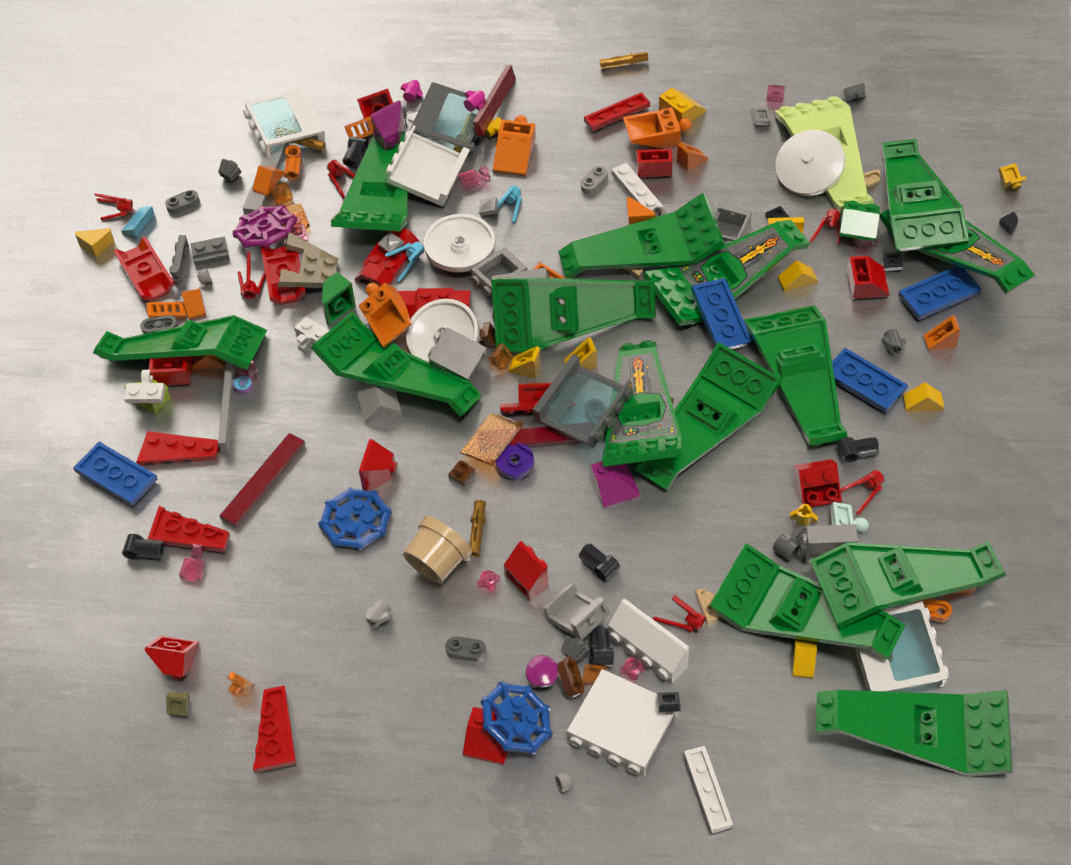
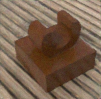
M491 322L483 323L478 340L479 343H485L487 348H493L496 342L495 329Z
M461 460L449 472L448 477L465 487L474 476L475 469Z

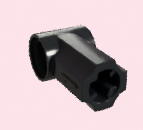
M350 136L347 151L342 159L343 164L347 168L353 169L357 167L362 154H365L367 151L368 139Z
M845 437L837 443L842 460L845 463L854 462L859 457L879 454V443L875 437L859 440Z
M128 534L122 555L131 560H136L139 557L161 559L164 555L165 544L164 541L144 539L138 534Z
M591 543L586 544L579 553V558L593 568L596 576L604 582L620 569L618 561L613 556H606Z
M598 625L590 632V665L613 666L614 650L610 648L608 629L603 625Z

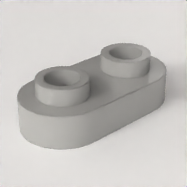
M602 166L592 168L580 182L581 191L586 194L596 192L608 178L607 169Z

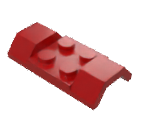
M404 228L401 231L388 230L385 234L386 236L389 232H392L403 240L404 244L402 246H405L407 243H420L410 230ZM377 243L363 262V267L354 280L358 282L361 279H366L376 283L379 287L384 283L391 285L408 261L407 250L386 257L385 254L387 252L380 248Z
M146 236L142 237L137 247L126 252L118 249L113 250L142 299L153 302L170 293L175 283Z
M266 246L261 247L270 301L279 305L299 302L306 294L305 287L278 286L282 269L299 274L300 261L298 252L285 249V247L275 249L266 248Z
M417 288V291H398L405 302L410 320L421 307L439 299L457 300L470 308V295L472 293L471 290H453V288Z

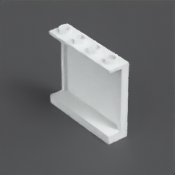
M413 125L410 131L407 130L404 136L405 142L401 141L398 147L399 153L394 154L393 164H389L385 172L388 175L386 182L440 206H444L467 160L470 149L463 147L461 153L415 134L416 126Z
M602 669L567 730V740L575 747L587 749L594 756L606 758L613 765H621L627 768L634 775L640 774L645 776L648 763L672 720L676 719L678 711L659 712L656 693Z

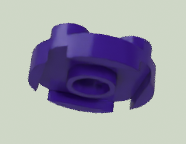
M517 443V445L512 446L507 444L500 448L496 454V468L499 473L506 478H511L513 481L521 480L522 477L527 476L534 468L533 452L524 444ZM512 459H519L518 463H512L511 461Z

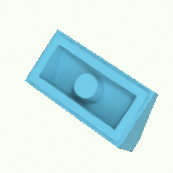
M140 207L121 230V233L136 238L155 215L153 207Z

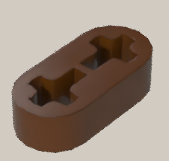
M569 656L560 660L557 663V669L563 688L569 697L574 698L584 692V684L577 663Z

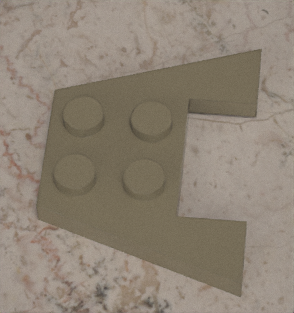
M289 232L285 249L302 253L299 274L282 269L278 286L323 288V282L329 276L336 273L338 258Z

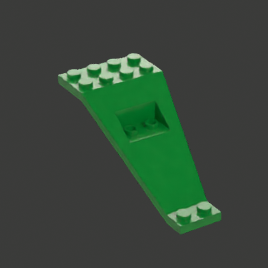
M353 311L310 347L336 376L447 402L460 417L482 396L469 381L401 350L395 343L383 347L379 339Z
M718 342L700 373L674 410L683 440L682 456L641 461L635 470L669 491L679 473L761 414L783 379ZM703 405V410L699 411V406ZM716 414H719L718 420H714Z
M747 543L741 548L707 607L741 631L864 648L885 661L889 659L906 626L890 614L878 610L840 628L819 582L780 566Z

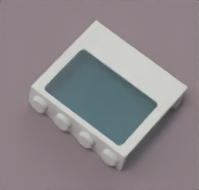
M302 88L245 102V109H243L244 117L248 119L249 127L251 130H254L256 141L259 140L260 149L262 152H265L267 158L271 157V146L314 136L317 140L325 141V131Z
M923 601L881 609L906 626L889 659L886 661L868 649L854 647L867 691L891 692L939 682L940 687L945 686L947 678H949L948 668L946 665L943 666L941 660L943 658L940 646L936 645V631L934 627L930 626V613L928 608H924Z

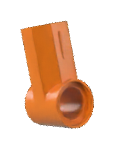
M289 145L285 149L284 177L290 181H296L300 176V166L302 164L301 151L299 146Z

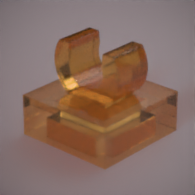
M286 182L270 189L273 199L278 206L293 199Z
M498 344L496 349L492 351L491 356L488 357V360L492 365H496L499 370H505L513 356L505 344Z
M233 671L227 677V679L234 682L230 685L228 692L238 697L242 695L244 689L251 692L255 686L254 683Z

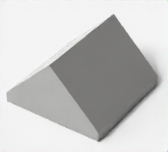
M366 383L357 392L365 424L402 415L395 390Z

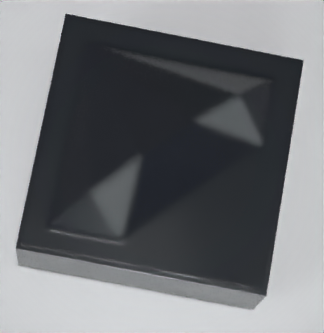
M901 251L883 253L885 271L903 270Z
M679 692L657 693L659 712L681 711Z

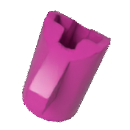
M418 80L404 83L400 88L404 91L403 99L407 102H414L416 97L421 99L423 96Z
M468 90L465 93L467 97L464 101L465 108L470 112L476 108L480 111L485 101V93L483 91Z

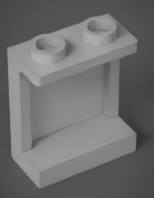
M447 327L445 331L440 332L436 347L430 349L428 353L429 362L431 364L435 363L470 382L487 353L486 347Z
M573 583L567 585L543 608L550 623L581 640L610 614L603 598L598 597L592 600L579 593Z

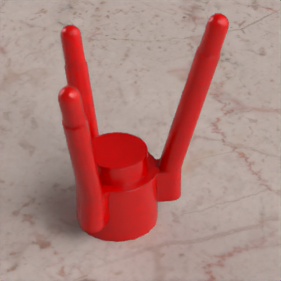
M331 160L327 165L328 176L332 179L341 197L345 198L335 177H340L345 172L354 178L355 174L337 160Z
M99 193L94 194L96 197H101L97 198V201L117 204V210L120 211V213L103 216L100 218L101 220L127 216V213H132L133 211L132 199Z
M830 209L827 211L826 217H822L821 223L809 240L810 243L813 242L823 225L826 224L830 228L836 227L837 244H840L839 220L841 214L838 210Z
M248 252L246 282L244 284L241 272L238 271L237 274L241 289L240 295L246 299H254L257 295H260L266 275L265 273L262 274L258 286L254 281L250 280L251 259Z
M874 470L863 478L840 489L843 492L861 483H864L868 489H874L856 512L859 515L877 492L882 490L881 484L885 480L880 471Z
M676 595L672 597V600L688 612L685 618L687 625L655 616L652 618L654 621L683 628L691 633L693 629L699 631L706 620V616L695 611Z

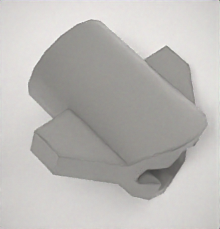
M379 600L373 608L369 607L366 610L365 618L373 629H377L381 623L389 620L391 617L389 614L391 607L384 601Z

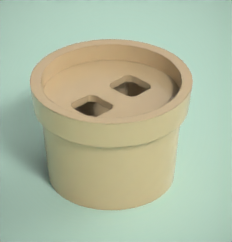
M431 516L423 517L418 525L417 533L403 552L404 558L415 570L429 580L439 584L447 578L460 562H464L472 554L470 546L458 533Z

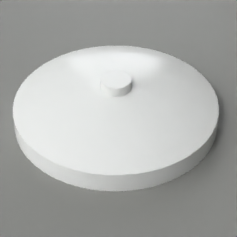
M808 130L792 136L783 144L778 152L775 168L781 184L788 191L800 196H815L826 192L839 181L845 169L846 158L840 142L833 135L821 130Z
M454 214L439 219L429 227L424 237V249L427 258L436 267L450 272H466L493 254L495 236L490 225L483 219L468 214Z
M439 299L427 303L414 314L411 319L412 325L407 329L406 334L407 345L411 354L429 362L428 353L430 349L436 347L440 332L445 331L447 327L477 343L480 329L475 315L468 306L453 299Z

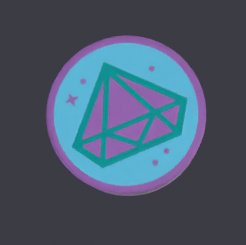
M242 375L234 380L235 391L239 394H247L253 388L252 380L248 376Z

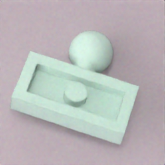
M836 502L830 505L832 525L856 524L857 533H865L868 530L869 523L865 518L853 520L851 505Z

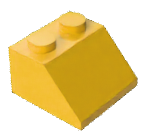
M670 88L659 95V110L673 108L678 123L682 118H688L690 121H693L706 112L704 107L682 91Z

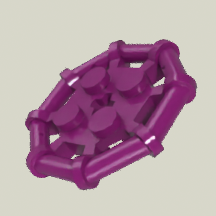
M262 205L259 206V209L239 217L240 221L232 231V234L245 248L263 246L269 248L275 242L288 237L293 225L297 222V217L291 214L284 205L279 207H263Z

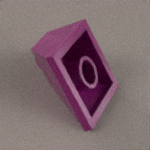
M398 100L370 115L374 138L385 151L400 143L405 123L402 104Z
M603 461L591 464V479L603 509L641 498L628 465L619 464L603 467Z

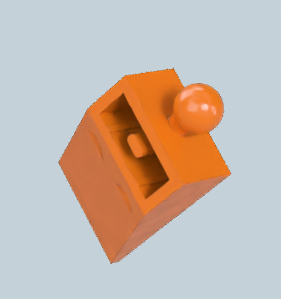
M673 108L623 117L631 143L663 149L678 146V143L681 142V131H689L692 127V123L688 118H682L678 123Z
M518 115L514 121L502 119L498 132L493 172L526 176L536 139V128L534 123H527L525 116Z
M370 283L366 286V294L369 297L358 306L382 346L386 347L408 329L412 322L405 302L396 288L387 283L380 287L376 283Z

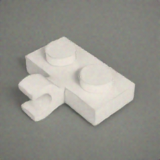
M306 316L294 327L295 332L299 334L296 338V341L300 342L297 347L304 350L311 342L316 343L330 330Z
M142 370V383H127L124 395L125 403H163L165 385L164 383H152L153 375H150V370Z

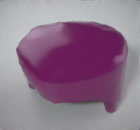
M538 655L533 657L527 664L526 677L531 688L550 687L557 679V664L552 658L546 655Z

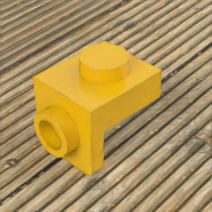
M1016 163L998 169L1005 189L1010 187L1012 189L1019 188L1026 180V176L1021 177Z

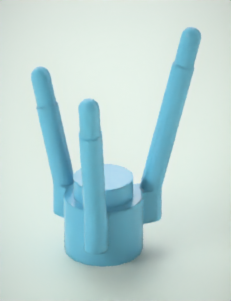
M514 185L508 188L504 196L497 203L498 209L505 200L510 204L516 202L512 219L513 223L516 221L519 205L522 201L520 197L521 190Z
M407 243L405 246L385 254L388 257L407 250L406 255L411 262L397 279L398 283L419 259V256L424 253V247L421 243Z

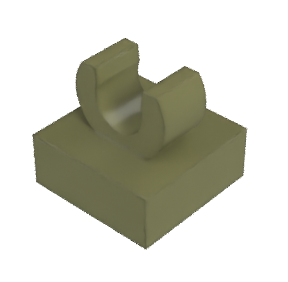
M169 691L166 695V713L187 717L190 712L189 693Z

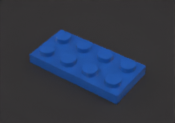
M955 266L900 290L898 296L916 318L921 320L980 294L981 287L964 268Z
M723 278L693 285L690 290L714 346L718 342L730 349L751 345L753 341L726 279Z
M844 348L832 361L835 383L884 413H887L908 388V384L847 348Z
M100 441L73 467L76 473L132 507L158 480L156 474Z

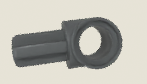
M798 525L791 534L779 536L773 545V550L789 561L792 560L799 551V542L802 540V534L806 533V527Z

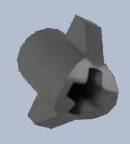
M865 83L844 88V97L847 101L866 96Z
M897 329L887 330L881 339L892 355H897L906 344L905 339L900 338Z

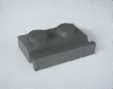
M225 236L190 243L195 266L230 259Z

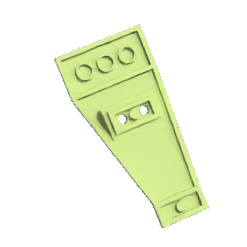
M833 96L829 97L828 100H813L809 104L798 103L794 107L783 106L779 110H774L775 118L787 128L791 136L803 131L821 130L833 135L840 142L846 158L845 169L839 181L825 192L833 206L840 213H842L844 201L853 200L861 204H874V199L867 194L849 105L840 98Z

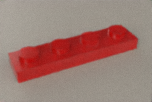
M640 92L584 116V122L593 132L621 120L623 117L649 108L650 101Z

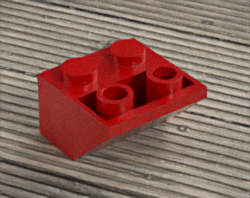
M671 149L636 150L638 177L672 176Z
M869 256L849 257L847 272L852 298L889 297L884 266Z
M193 356L150 358V375H153V380L165 385L190 384Z
M828 459L793 466L795 485L801 504L813 507L833 502H842L838 466L835 461Z
M520 541L503 565L504 575L529 601H532L549 588L548 565L542 558L539 559L535 555L531 546H526Z

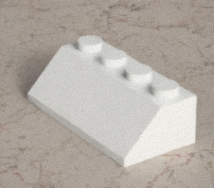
M623 599L608 625L609 638L614 643H619L623 646L628 654L639 658L645 667L656 671L662 680H667L672 684L688 667L689 646L629 601Z

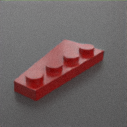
M147 431L136 463L140 466H145V463L160 465L162 462L169 461L181 463L183 460H191V462L216 460L220 447L216 439Z
M159 506L147 539L164 541L165 545L225 553L230 533L210 524L199 523L198 520L191 517L188 519L181 516L180 513L165 510L164 507Z
M285 685L264 689L260 713L261 720L258 727V741L255 749L256 756L253 763L254 773L297 764Z

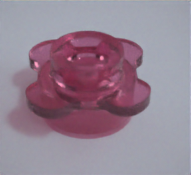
M485 570L482 572L480 580L477 581V585L480 588L484 587L489 591H494L497 582L500 581V575L495 574L491 570Z
M634 657L628 658L625 664L620 667V672L628 675L632 681L637 680L638 675L645 671V665L641 664Z

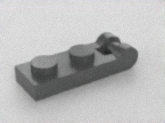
M179 235L178 242H175L176 253L172 257L173 265L169 267L175 284L182 283L189 251L186 235Z

